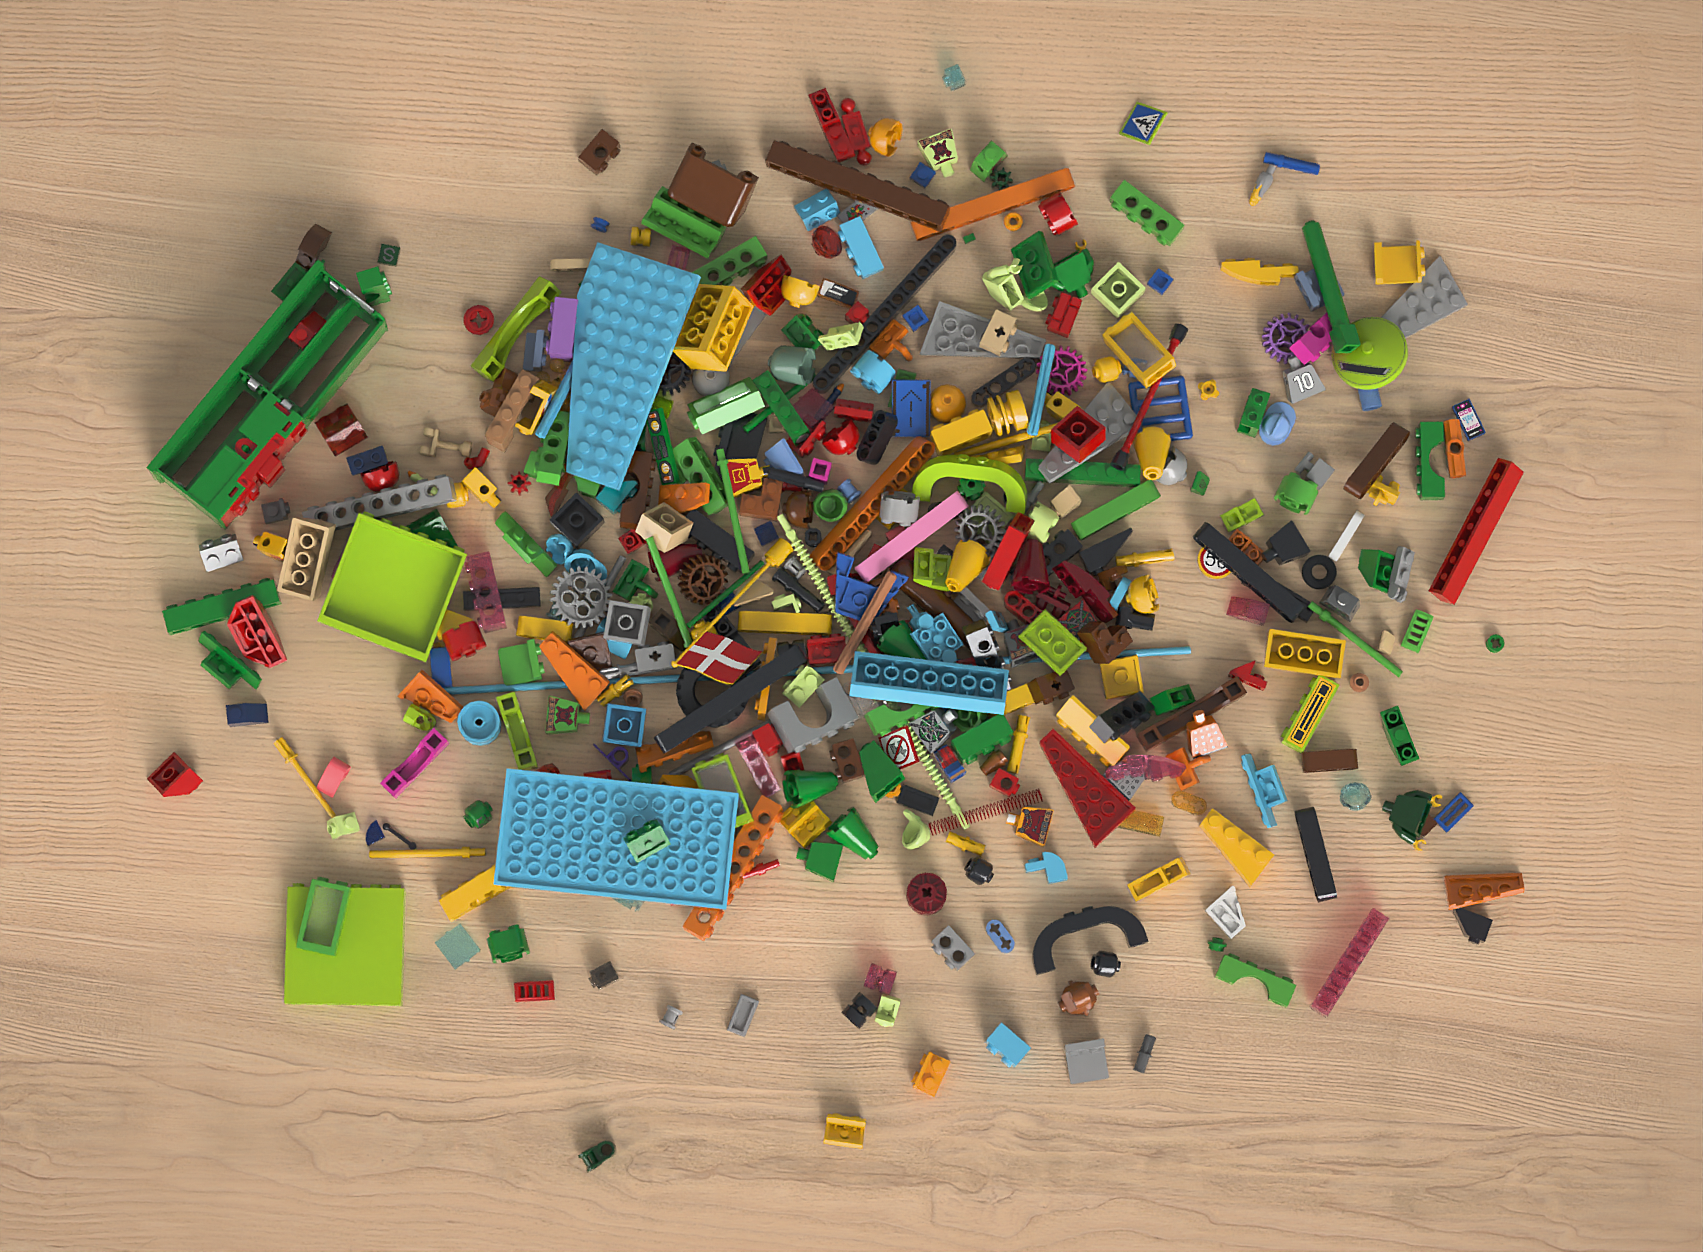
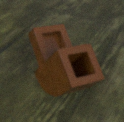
M314 224L304 236L298 248L299 253L295 262L309 270L318 260L320 253L327 247L332 232Z

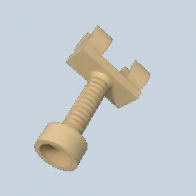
M424 428L423 435L433 438L432 448L421 446L419 452L421 455L435 457L439 447L454 451L458 450L462 453V456L470 457L472 442L464 441L460 445L458 443L439 440V430Z

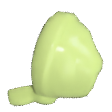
M905 809L903 814L909 820V823L903 832L902 844L909 850L920 848L930 840V828L921 821L919 816Z

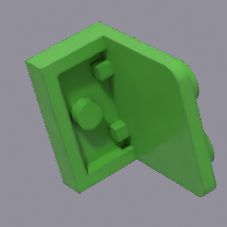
M534 639L527 640L526 644L500 648L498 650L505 685L509 686L542 680V674L545 671L543 662H539L538 655H541V649L539 647L540 644H536Z

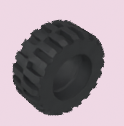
M684 667L677 681L676 695L682 712L687 716L702 706L695 696V685L704 674ZM744 672L733 685L747 677L746 673ZM748 700L706 727L724 726L734 721L744 711Z

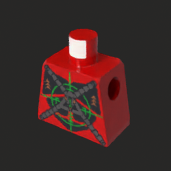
M1083 599L1058 619L1080 642L1082 641L1077 632L1089 621H1097Z

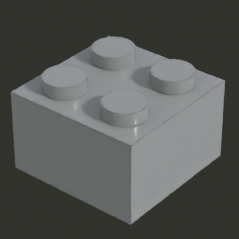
M610 600L603 638L609 641L645 646L651 608L644 605Z

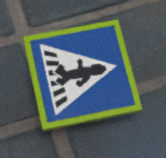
M1137 102L1119 134L1150 145L1168 113Z

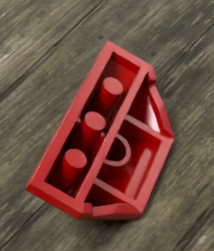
M781 254L757 270L743 285L741 290L753 306L771 316L786 300L782 295L781 285L784 275L790 276L792 269Z
M254 595L235 602L227 626L243 656L268 668L287 661L280 637L263 604Z

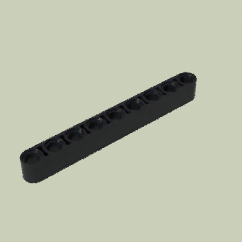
M796 644L655 736V742L663 754H665L808 660L800 646Z

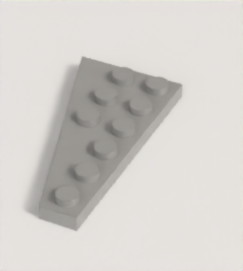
M1439 256L1425 271V276H1422L1421 282L1413 283L1381 318L1394 323L1402 331L1404 337L1407 338L1466 307L1468 304L1443 259Z
M1110 382L1105 384L1084 410L1106 427V440L1080 464L1127 436L1137 416ZM1055 446L1039 465L1038 470L1051 483L1080 464Z

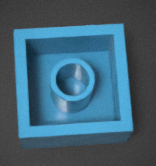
M608 703L606 706L602 742L641 747L646 709Z

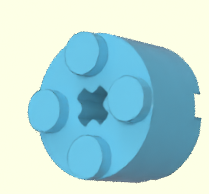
M867 350L850 372L856 378L862 380L861 384L866 389H872L877 394H880L894 378L896 372L884 359L882 361L878 359L879 355Z

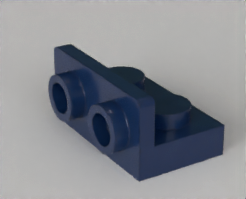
M383 446L346 458L353 476L388 464Z

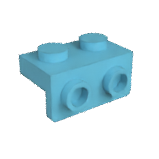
M827 189L794 206L807 231L817 228L840 213L837 202Z

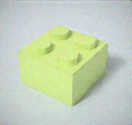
M1118 262L1092 288L1091 294L1119 319L1144 294L1146 288Z

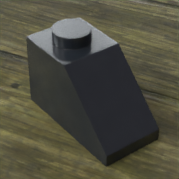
M1463 908L1453 909L1464 937L1469 938L1468 941L1473 944L1479 945V943H1484L1493 920Z

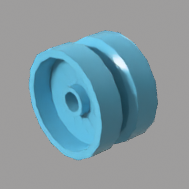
M474 701L464 706L459 713L457 721L459 731L465 740L478 746L488 745L496 740L502 726L500 716L494 706L484 701ZM478 720L480 722L483 721L481 726H477L476 722Z

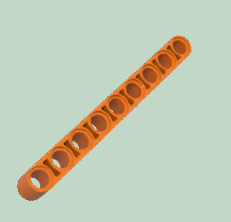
M1064 168L950 207V213L941 232L915 222H911V226L916 240L922 241L1048 198L1059 191L1062 193L1075 187V183L1069 168Z
M921 436L915 437L812 551L810 558H813L812 563H816V567L826 571L836 563L837 552L844 554L880 514L882 493L889 491V495H893L894 491H900L933 455L935 451L934 443Z

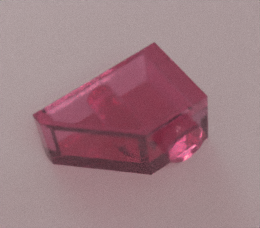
M1232 596L1226 615L1263 626L1270 604L1254 599Z

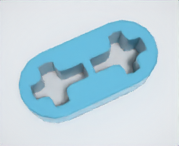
M1125 577L1122 578L1109 602L1115 611L1132 582Z

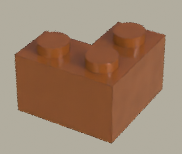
M764 478L761 496L742 493L739 510L740 516L777 522L783 482Z

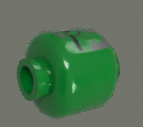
M477 800L465 808V815L463 817L471 828L479 829L492 820L491 812L493 809L488 802L483 803Z

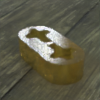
M1176 791L1171 797V803L1175 808L1199 816L1207 809V803L1204 799L1190 793ZM1182 795L1183 800L1188 801V804L1182 802L1178 805L1175 797ZM1198 801L1201 802L1203 810L1195 811V807L1190 805V802L1197 804Z

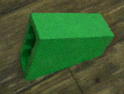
M874 740L862 747L859 754L869 793L876 803L904 781L905 777Z

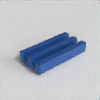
M1460 792L1434 820L1447 833L1474 805ZM1461 798L1463 801L1441 821L1439 818ZM1466 803L1468 807L1447 827L1445 823Z

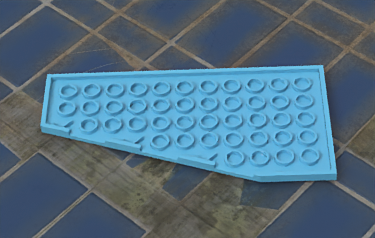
M597 242L577 294L578 305L573 353L567 473L618 491L620 490L701 279L699 275Z

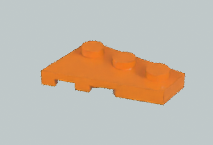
M705 482L659 485L658 505L665 502L680 514L688 510L692 511L709 503L710 484Z

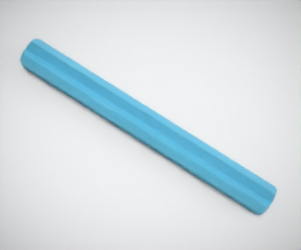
M1046 344L1044 347L1027 433L1032 436L1038 435L1055 353V346L1052 344Z
M573 360L535 432V435L540 439L546 437L571 389Z

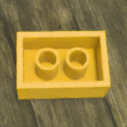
M975 409L970 411L968 416L964 418L958 416L951 419V423L947 425L942 423L934 426L930 433V440L935 445L937 456L950 455L991 438L993 430L984 409L980 411Z

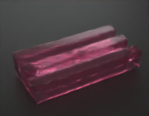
M672 244L667 265H672L676 250L678 254L674 267L678 268L682 252L686 254L682 270L686 271L691 250Z

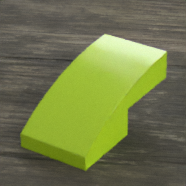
M1256 498L1220 516L1228 532H1232L1264 516V513Z

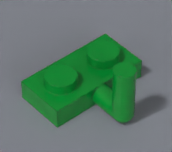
M633 559L612 591L628 601H631L638 588L645 591L653 599L658 597V593L651 586L642 582L649 568Z

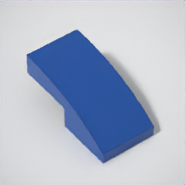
M446 647L431 648L432 679L442 688L453 687L451 660Z

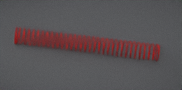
M1038 788V790L1036 789V794H1035V796H1036L1037 801H1038V803H1039L1038 796H1037V792H1038V794H1039L1040 799H1041L1042 802H1043V799H1042L1041 792H1040V790H1039V788ZM1029 791V796H1028V798H1029V801H1030V803H1031V799H1030V794H1031V792ZM1023 794V795H1022V798H1021V801H1022V803H1023V806L1025 807L1024 801H1023V796H1024V794ZM1015 798L1014 803H1015V806H1016V808H1017V810H1018L1017 803H1016V798ZM1009 799L1007 805H1008L1009 811L1011 812L1010 806H1009V801H1010V799ZM1001 803L1000 808H1001V810H1002V813L1004 814L1003 808H1002V803ZM983 805V810H982V812H983V815H984V817H985V819H986L985 812H984L985 806ZM976 808V812H975L974 809H972V812L969 810V815H968V817H969V820H970L971 824H972V821H971L970 813H971V815H972V813H973V811H974V813H975V815H976L978 808ZM980 810L979 815H980V817H981V820L983 821L982 815H981V810ZM957 815L955 816V819H954L953 816H951V820H952V818H953V820H954V822H955ZM948 817V822H947V824H948V827H949V829H950V831H951L950 824H949L950 818ZM930 822V823H929V827H930L932 836H934V835H933L932 828H931V825H932V827H933V824ZM934 824L933 829H934L935 834L937 835L936 829H935V824Z

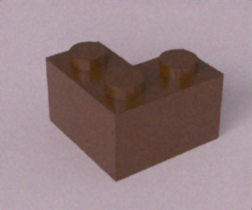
M1089 621L1077 632L1095 664H1109L1133 642L1125 626L1110 625L1107 628L1103 621Z

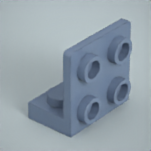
M1314 269L1306 273L1303 271L1297 273L1294 280L1310 311L1312 312L1325 306ZM1339 284L1340 291L1343 297L1345 293Z

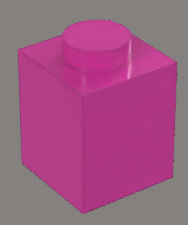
M813 458L808 476L824 481L825 485H827L832 463Z

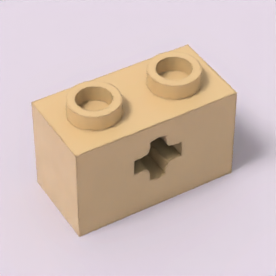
M996 309L980 341L979 347L998 356L1002 352L1006 353L1010 344L1007 340L1010 335L1014 336L1018 325H1016L1017 319ZM1000 330L1003 331V334L1000 335V337L996 336V332H999Z

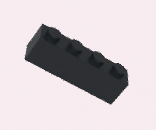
M696 509L690 511L686 518L693 522V526L688 539L692 537L697 541L696 545L703 550L707 548L716 559L725 561L727 567L734 573L737 571L742 573L735 538ZM744 545L749 564L755 553Z

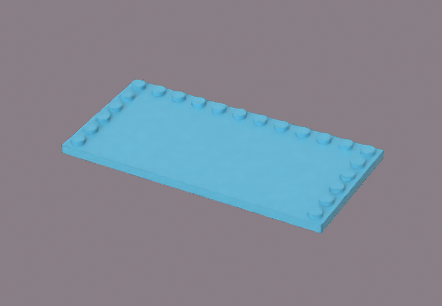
M507 769L493 885L726 910L739 793ZM657 819L671 844L636 863L623 838L628 832L638 830L646 822Z

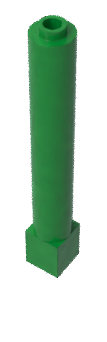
M1311 220L1305 223L1302 231L1332 327V331L1329 334L1335 353H1351L1361 345L1355 324H1350L1319 222Z

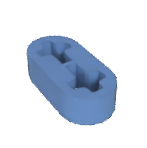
M989 921L986 926V932L1000 952H1011L1014 949L1015 942L1000 921ZM991 924L999 925L998 931L1001 934L1000 936L995 932L991 933L989 931ZM1001 937H1003L1005 941L1009 940L1011 942L1009 944L1010 949H1007L1006 947H1001V945L1003 944L1000 940Z

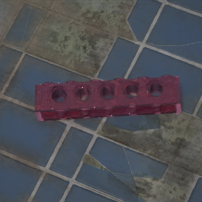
M1374 908L1369 911L1309 1008L1325 1018L1330 1014L1388 922L1389 918Z

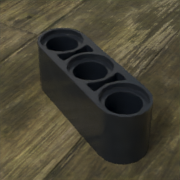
M883 410L875 412L856 452L859 461L872 465L879 463L897 426L898 419L896 415Z

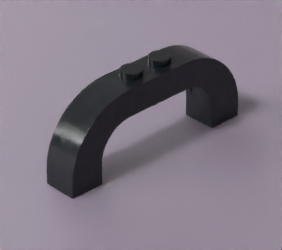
M1093 906L1083 908L1082 913L1075 914L1074 911L1063 914L1064 918L1056 920L1044 928L1033 948V966L1036 976L1054 971L1056 969L1052 958L1054 942L1061 936L1101 924H1113L1119 927L1126 937L1129 948L1146 944L1149 941L1141 922L1127 910L1113 906L1093 909Z

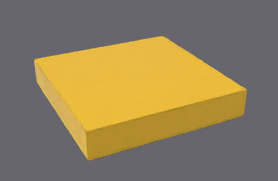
M1137 655L1115 658L1109 664H1100L1106 699L1134 695L1139 691L1144 693Z

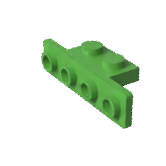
M506 511L503 512L495 522V525L504 533L502 538L527 564L532 562L545 577L550 576L557 567V564Z

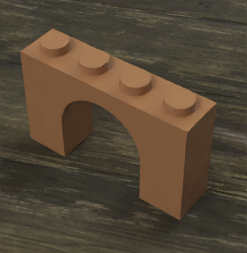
M523 369L520 371L485 434L489 445L505 453L514 437L513 428L522 409L528 401L533 403L536 395L530 393L533 385L540 382L538 377Z

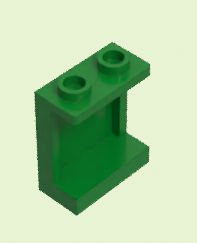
M1252 388L1240 420L1238 433L1256 437L1271 393Z

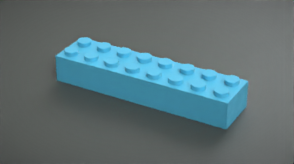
M855 651L850 696L1004 715L1009 670Z

